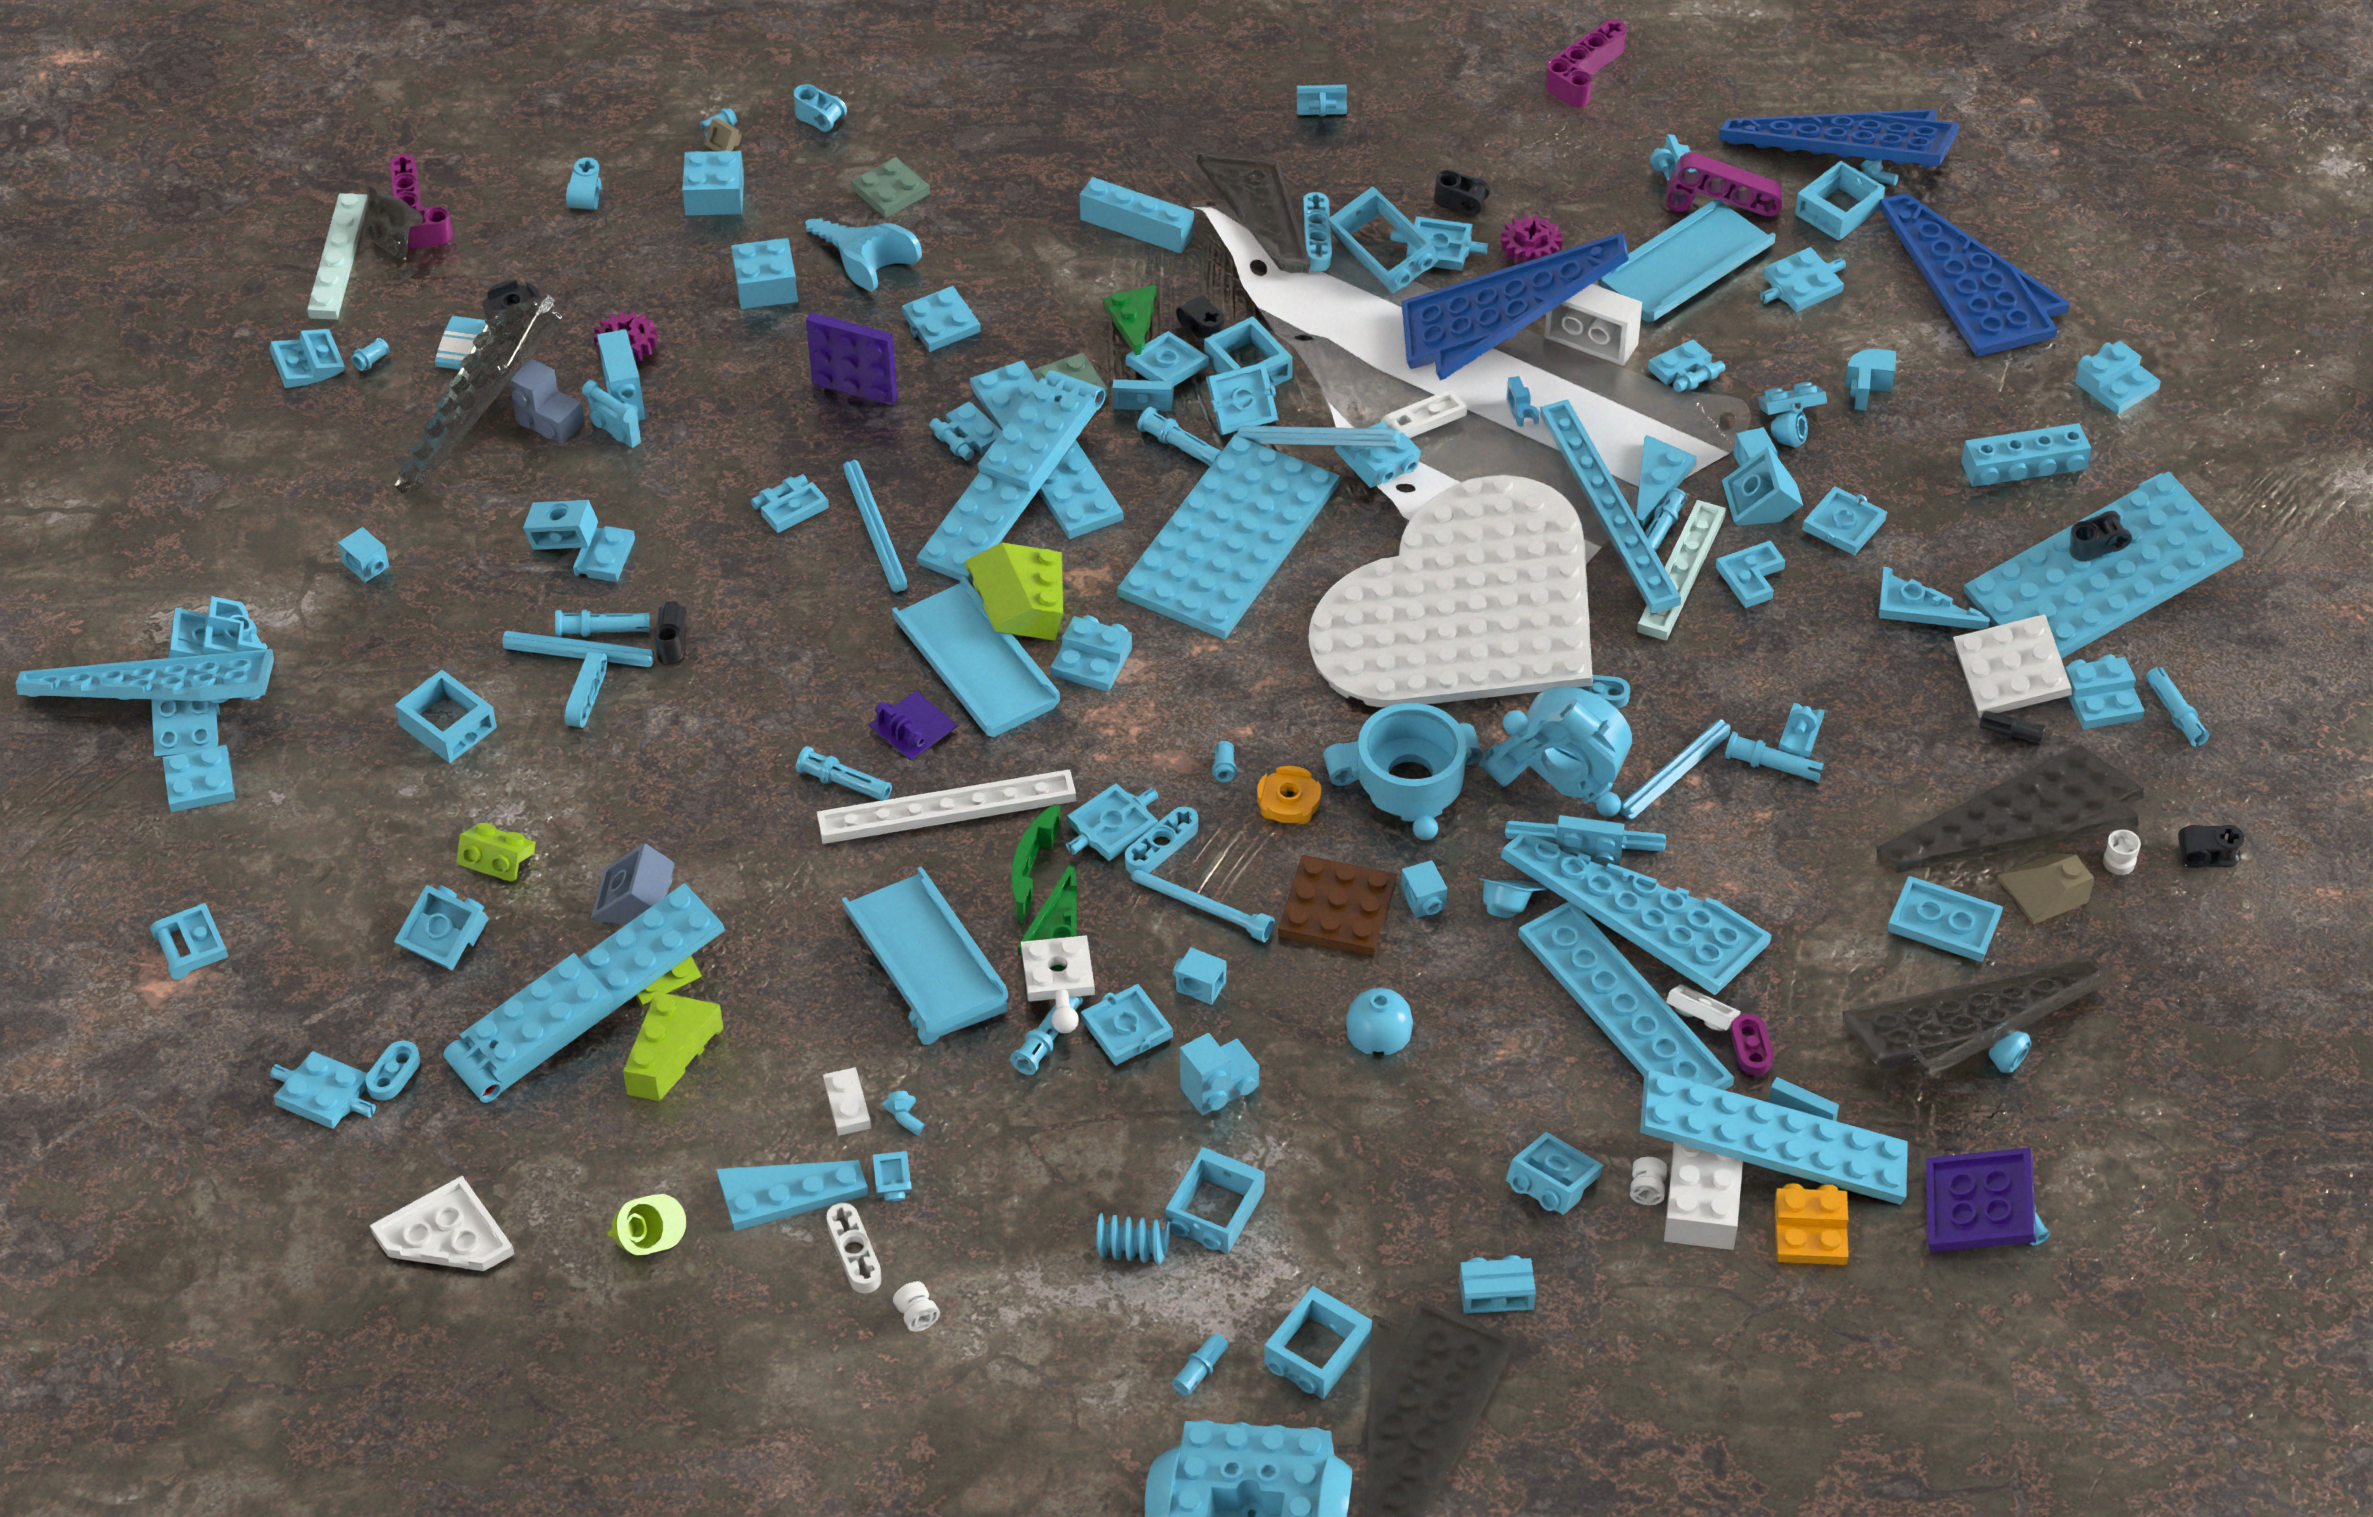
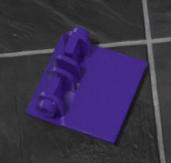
M917 691L894 707L890 703H879L875 708L877 719L869 723L870 728L909 760L914 759L958 727V724Z

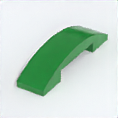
M1053 804L1041 813L1026 830L1016 849L1011 878L1013 907L1019 923H1025L1034 899L1033 880L1029 878V874L1039 848L1052 850L1061 828L1060 805Z

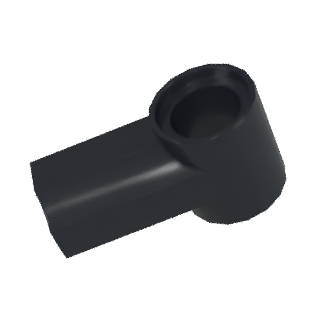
M669 601L664 606L659 607L657 626L653 630L657 659L664 664L679 662L684 656L683 639L687 611L686 607L681 606L677 601Z

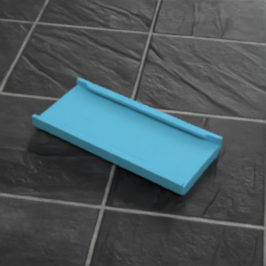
M1714 199L1629 253V260L1598 281L1602 288L1641 301V318L1647 323L1653 322L1773 245L1776 234L1771 233L1767 235L1723 204V201Z
M964 576L960 577L959 584L899 611L896 607L893 608L892 617L986 735L996 737L1054 709L1059 703L1060 692L1015 637L1009 633L994 631L983 608V598Z
M921 866L917 868V875L850 902L844 897L842 898V905L927 1032L936 1034L1001 1007L1008 998V991L1003 981Z

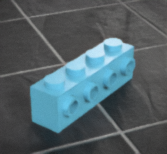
M1092 177L1080 193V220L1180 254L1194 237V211L1094 177Z
M2077 423L1966 440L1964 442L1961 463L1972 487L2085 470L2088 466L2091 446L2080 424Z

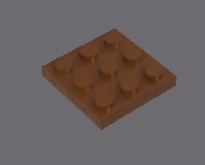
M1302 855L1278 928V937L1374 956L1396 886L1397 874Z

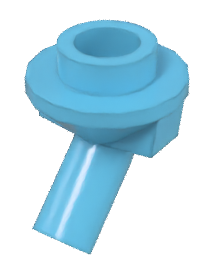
M1882 159L1878 161L1865 160L1859 165L1862 169L1860 172L1867 177L1895 186L1897 184V174L1881 171L1883 169Z
M907 1091L892 1092L888 1094V1099L882 1102V1107L892 1113L902 1126L915 1135H919L925 1124L908 1113L915 1104L916 1098L908 1095Z

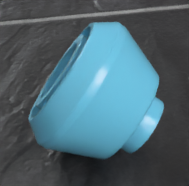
M1791 410L1781 412L1771 422V434L1779 443L1798 448L1806 441L1808 427L1806 416L1802 411L1795 412Z
M2005 1029L2002 1032L1997 1030L1987 1043V1047L1990 1049L1989 1057L2002 1073L2013 1072L2021 1064L2031 1046L2027 1033L2011 1029Z

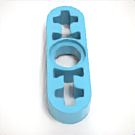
M590 651L587 653L566 705L565 724L567 726L580 728L585 726L607 669L606 654Z
M1178 807L1171 811L1126 849V870L1130 874L1134 870H1141L1149 874L1196 835L1198 832L1197 812L1190 807ZM1158 837H1166L1170 842L1167 845L1161 846L1155 844L1153 840Z

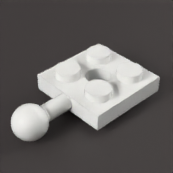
M1087 935L1021 942L1028 1001L1055 999L1057 1009L1052 1015L1053 1027L1060 1033L1072 1032L1077 1027L1079 1019L1076 1011L1070 1008L1069 997L1095 995ZM1054 965H1062L1066 969L1060 972L1052 971L1050 967Z

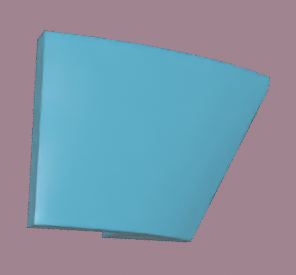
M211 596L206 614L175 608L168 658L267 649L266 643L262 644L256 634L257 628L254 622L249 619L248 612L242 602Z

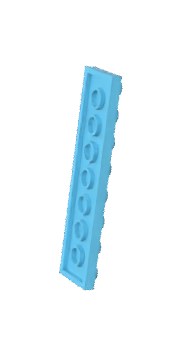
M1023 360L970 378L971 389L993 423L1002 431L1038 384ZM1075 439L1038 490V493L1068 539L1124 520L1123 510Z
M1568 901L1519 928L1518 937L1643 1076L1650 1069L1722 1090L1733 1086L1734 1077L1580 908Z
M1650 1069L1644 1076L1640 1133L1819 1183L1834 1185L1841 1189L1899 1205L1906 1199L1908 1141Z

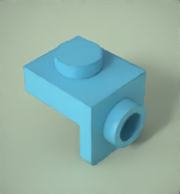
M907 1151L873 1155L877 1198L884 1197L885 1202L905 1200V1194H912Z

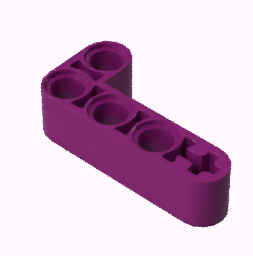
M1608 20L1550 59L1547 63L1546 90L1573 107L1588 105L1591 99V75L1624 52L1626 25L1619 20Z
M1689 152L1683 154L1679 158L1667 183V205L1670 209L1678 212L1685 211L1691 206L1697 192L1764 216H1774L1782 209V190L1777 182L1697 153ZM1687 169H1695L1696 171H1694V172H1687V171H1685V170H1687ZM1714 178H1720V179H1722L1721 181H1717V182H1716V181H1712V179H1714ZM1741 187L1748 188L1745 191L1738 190ZM1676 192H1683V193H1685V194H1683V195H1675L1674 193H1676Z
M400 154L393 157L390 161L395 223L400 244L406 248H418L449 242L453 238L449 211L441 206L422 208L420 184L414 157L408 154Z

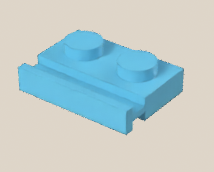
M605 526L604 529L596 527L590 546L581 548L573 566L574 575L579 576L581 573L587 574L588 578L617 582L635 541L634 530Z

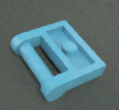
M594 380L587 381L582 388V394L588 398L589 417L596 427L603 428L612 434L617 441H622L631 448H634L641 442L636 408L628 403L623 404L609 395Z
M206 903L160 919L150 927L154 939L159 940L169 963V974L174 980L183 979L190 971L228 957L226 947ZM180 930L190 952L189 955L180 957L171 936L172 932Z

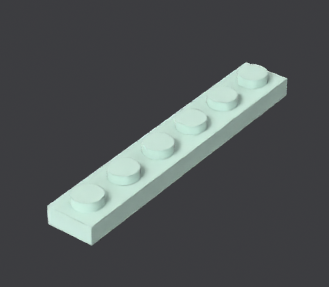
M350 193L339 194L307 309L308 316L311 319H338L369 204L367 194Z
M1700 500L1696 501L1665 566V570L1681 596V605L1656 613H1651L1648 606H1646L1638 623L1637 632L1667 641L1725 518L1726 508Z

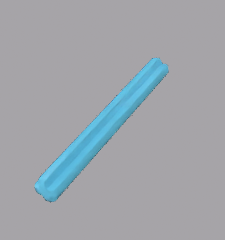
M506 631L502 639L503 648L509 650L585 659L590 651L606 654L607 662L642 667H651L654 661V651L648 648Z
M1721 719L1717 720L1621 803L1620 814L1628 820L1635 818L1730 735V725Z
M1507 821L1505 837L1507 839H1514L1523 832L1542 840L1556 843L1554 830L1555 826L1558 825ZM1624 830L1623 835L1627 836L1625 849L1658 852L1665 850L1666 836L1664 834Z

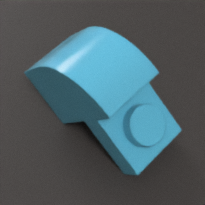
M1867 349L1856 353L1850 358L1844 387L1850 388V397H1855L1854 409L1866 410L1869 390L1892 392L1896 351Z

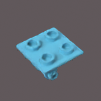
M151 699L155 757L171 756L219 746L217 715H220L219 703H212L210 700Z

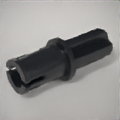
M1984 711L1980 720V727L1982 729L2007 735L2009 740L2013 737L2040 745L2045 725L2017 719V715H2014V718L1990 711Z

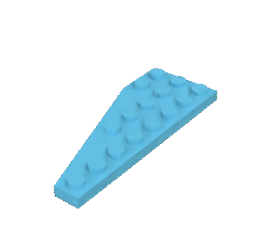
M272 649L21 671L15 684L17 695H28L30 697L67 696L118 698L120 700H210L212 703H222L229 700V698L240 697L243 700H255L266 693L274 656Z

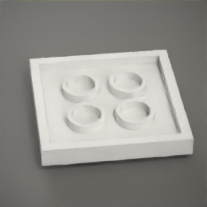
M2045 614L1953 637L1954 646L1979 718L1982 717L1984 711L2001 713L2072 695L2071 686Z

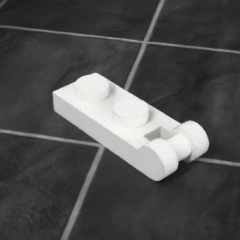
M1450 389L1389 413L1383 417L1381 422L1389 429H1397L1399 434L1403 432L1410 439L1466 416L1467 406Z

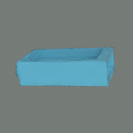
M1374 186L1328 219L1334 237L1393 294L1402 287L1407 286L1413 279L1439 261L1433 243ZM1379 214L1417 249L1416 252L1389 272L1351 236Z

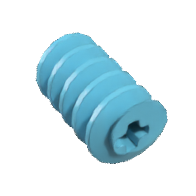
M1100 1213L1096 1230V1248L1098 1249L1099 1257L1105 1259L1111 1249L1113 1259L1119 1260L1125 1251L1127 1260L1133 1262L1139 1252L1142 1263H1147L1153 1254L1155 1264L1161 1265L1168 1250L1170 1221H1168L1163 1231L1160 1230L1158 1220H1154L1151 1228L1147 1229L1144 1218H1140L1137 1226L1133 1227L1131 1217L1127 1216L1123 1225L1120 1226L1117 1215H1113L1109 1224H1105L1103 1213Z

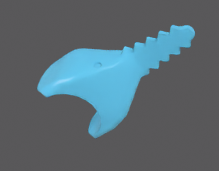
M822 218L809 219L805 222L807 232L812 231L813 235H819V238H826V242H832L833 245L839 248L848 277L856 285L870 292H873L878 286L877 269L896 263L914 265L922 257L921 246L916 236L909 230L895 224L884 223L854 228L847 227L846 225L839 226L838 223L831 224V221H823Z

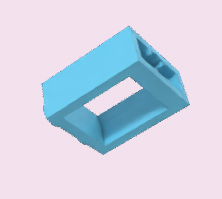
M1840 161L1798 193L1795 215L1840 241L1880 210V199L1884 198L1885 187ZM1837 189H1840L1860 202L1849 211L1844 212L1825 199Z
M1254 317L1236 323L1204 339V354L1209 357V365L1217 374L1241 368L1227 353L1252 342L1268 358L1260 363L1265 362L1270 385L1277 386L1292 378L1293 357Z
M626 329L597 334L603 377L608 394L623 404L628 403L635 407L638 421L644 420L645 412L640 378Z
M440 670L434 676L425 680L422 685L410 694L402 697L395 704L399 726L448 763L454 761L497 728L493 707L444 670ZM447 695L469 713L442 732L420 714Z
M1202 1147L1165 1209L1166 1225L1170 1221L1171 1232L1179 1237H1188L1202 1243L1211 1250H1220L1229 1254L1265 1192V1172ZM1204 1180L1245 1196L1227 1228L1186 1212Z
M1312 1286L1264 1345V1365L1275 1375L1285 1376L1295 1382L1304 1392L1315 1394L1324 1399L1371 1340L1372 1320ZM1308 1318L1345 1339L1322 1369L1284 1348Z

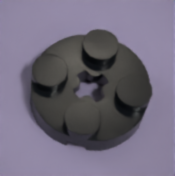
M514 280L498 283L488 290V297L485 300L483 299L484 314L487 320L508 323L509 332L514 330V328L523 327L531 322L538 321L542 315L540 292L534 285L527 282L526 286L518 285L517 281Z

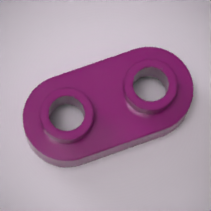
M1742 1014L1736 1017L1732 1023L1731 1038L1740 1068L1745 1073L1753 1076L1766 1074L1772 1067L1773 1050L1764 1021L1753 1014Z

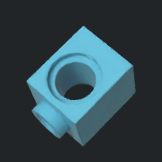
M1764 427L1736 433L1733 455L1740 467L1767 447L1772 449L1776 456L1777 450Z
M363 527L338 542L343 564L364 582H367L389 567L385 546Z
M1432 860L1402 869L1401 891L1415 918L1433 915L1446 909L1447 887Z
M1190 947L1185 957H1180L1177 960L1173 969V976L1176 977V991L1212 1005L1226 983V961Z

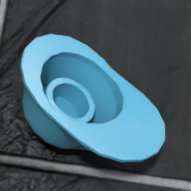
M1478 878V880L1484 882L1483 902L1487 905L1488 913L1502 918H1511L1517 913L1523 912L1533 891L1549 889L1543 884L1516 880L1491 881Z

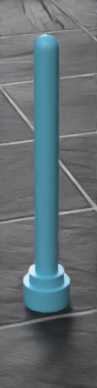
M1134 870L1131 874L1132 880L1136 883L1247 928L1246 930L1251 933L1252 938L1266 942L1273 932L1275 919L1263 913L1259 915L1253 914L1252 916L1141 870Z

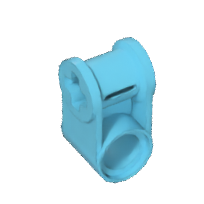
M803 84L794 90L796 118L817 127L821 131L828 132L833 128V123L837 119H841L847 114V107L840 98L823 92L813 85Z
M588 157L575 162L566 192V205L568 208L597 210L601 180L598 178L599 163L595 159Z

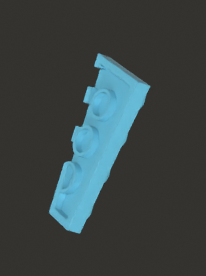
M859 1160L716 1169L734 1231L868 1195V1187Z

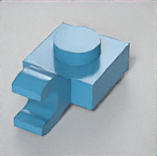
M1520 376L1509 377L1506 400L1513 418L1516 419L1517 425L1523 427L1524 418L1526 417L1531 418L1535 425L1538 424L1539 410L1535 406L1530 405L1531 396L1528 387L1523 386Z

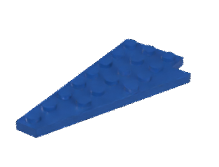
M1936 109L1726 119L1719 130V140L1728 141V143L1733 145L1743 143L1755 144L1759 148L1774 146L1782 147L1786 151H1796L1799 149L1808 150L1812 154L1833 153L1843 158L1859 156L1869 161L1884 159L1892 160L1896 164L1918 163L1923 167L1930 168L1941 165L1958 135L1959 123L1936 120Z
M1907 193L1880 199L1879 208L1976 357L2056 338L2058 329L2050 317L2068 313L2070 305L2068 301Z
M1623 232L1401 301L1406 360L1410 369L1435 362L1436 373L1439 379L1443 380L1504 340L1512 339L1518 331L1627 262L1629 257Z

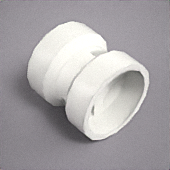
M2120 829L2112 832L2109 835L2107 849L2103 856L2105 868L2116 875H2125L2132 872L2135 868L2141 846L2139 837L2129 830Z
M1641 1157L1633 1163L1632 1176L1634 1180L1631 1182L1630 1196L1635 1202L1642 1205H1656L1664 1200L1665 1185L1663 1182L1666 1180L1667 1166L1662 1160L1654 1157Z
M917 1281L904 1285L893 1297V1303L900 1313H904V1322L908 1329L913 1332L929 1328L940 1316V1311L936 1304L928 1299L929 1292L925 1285Z

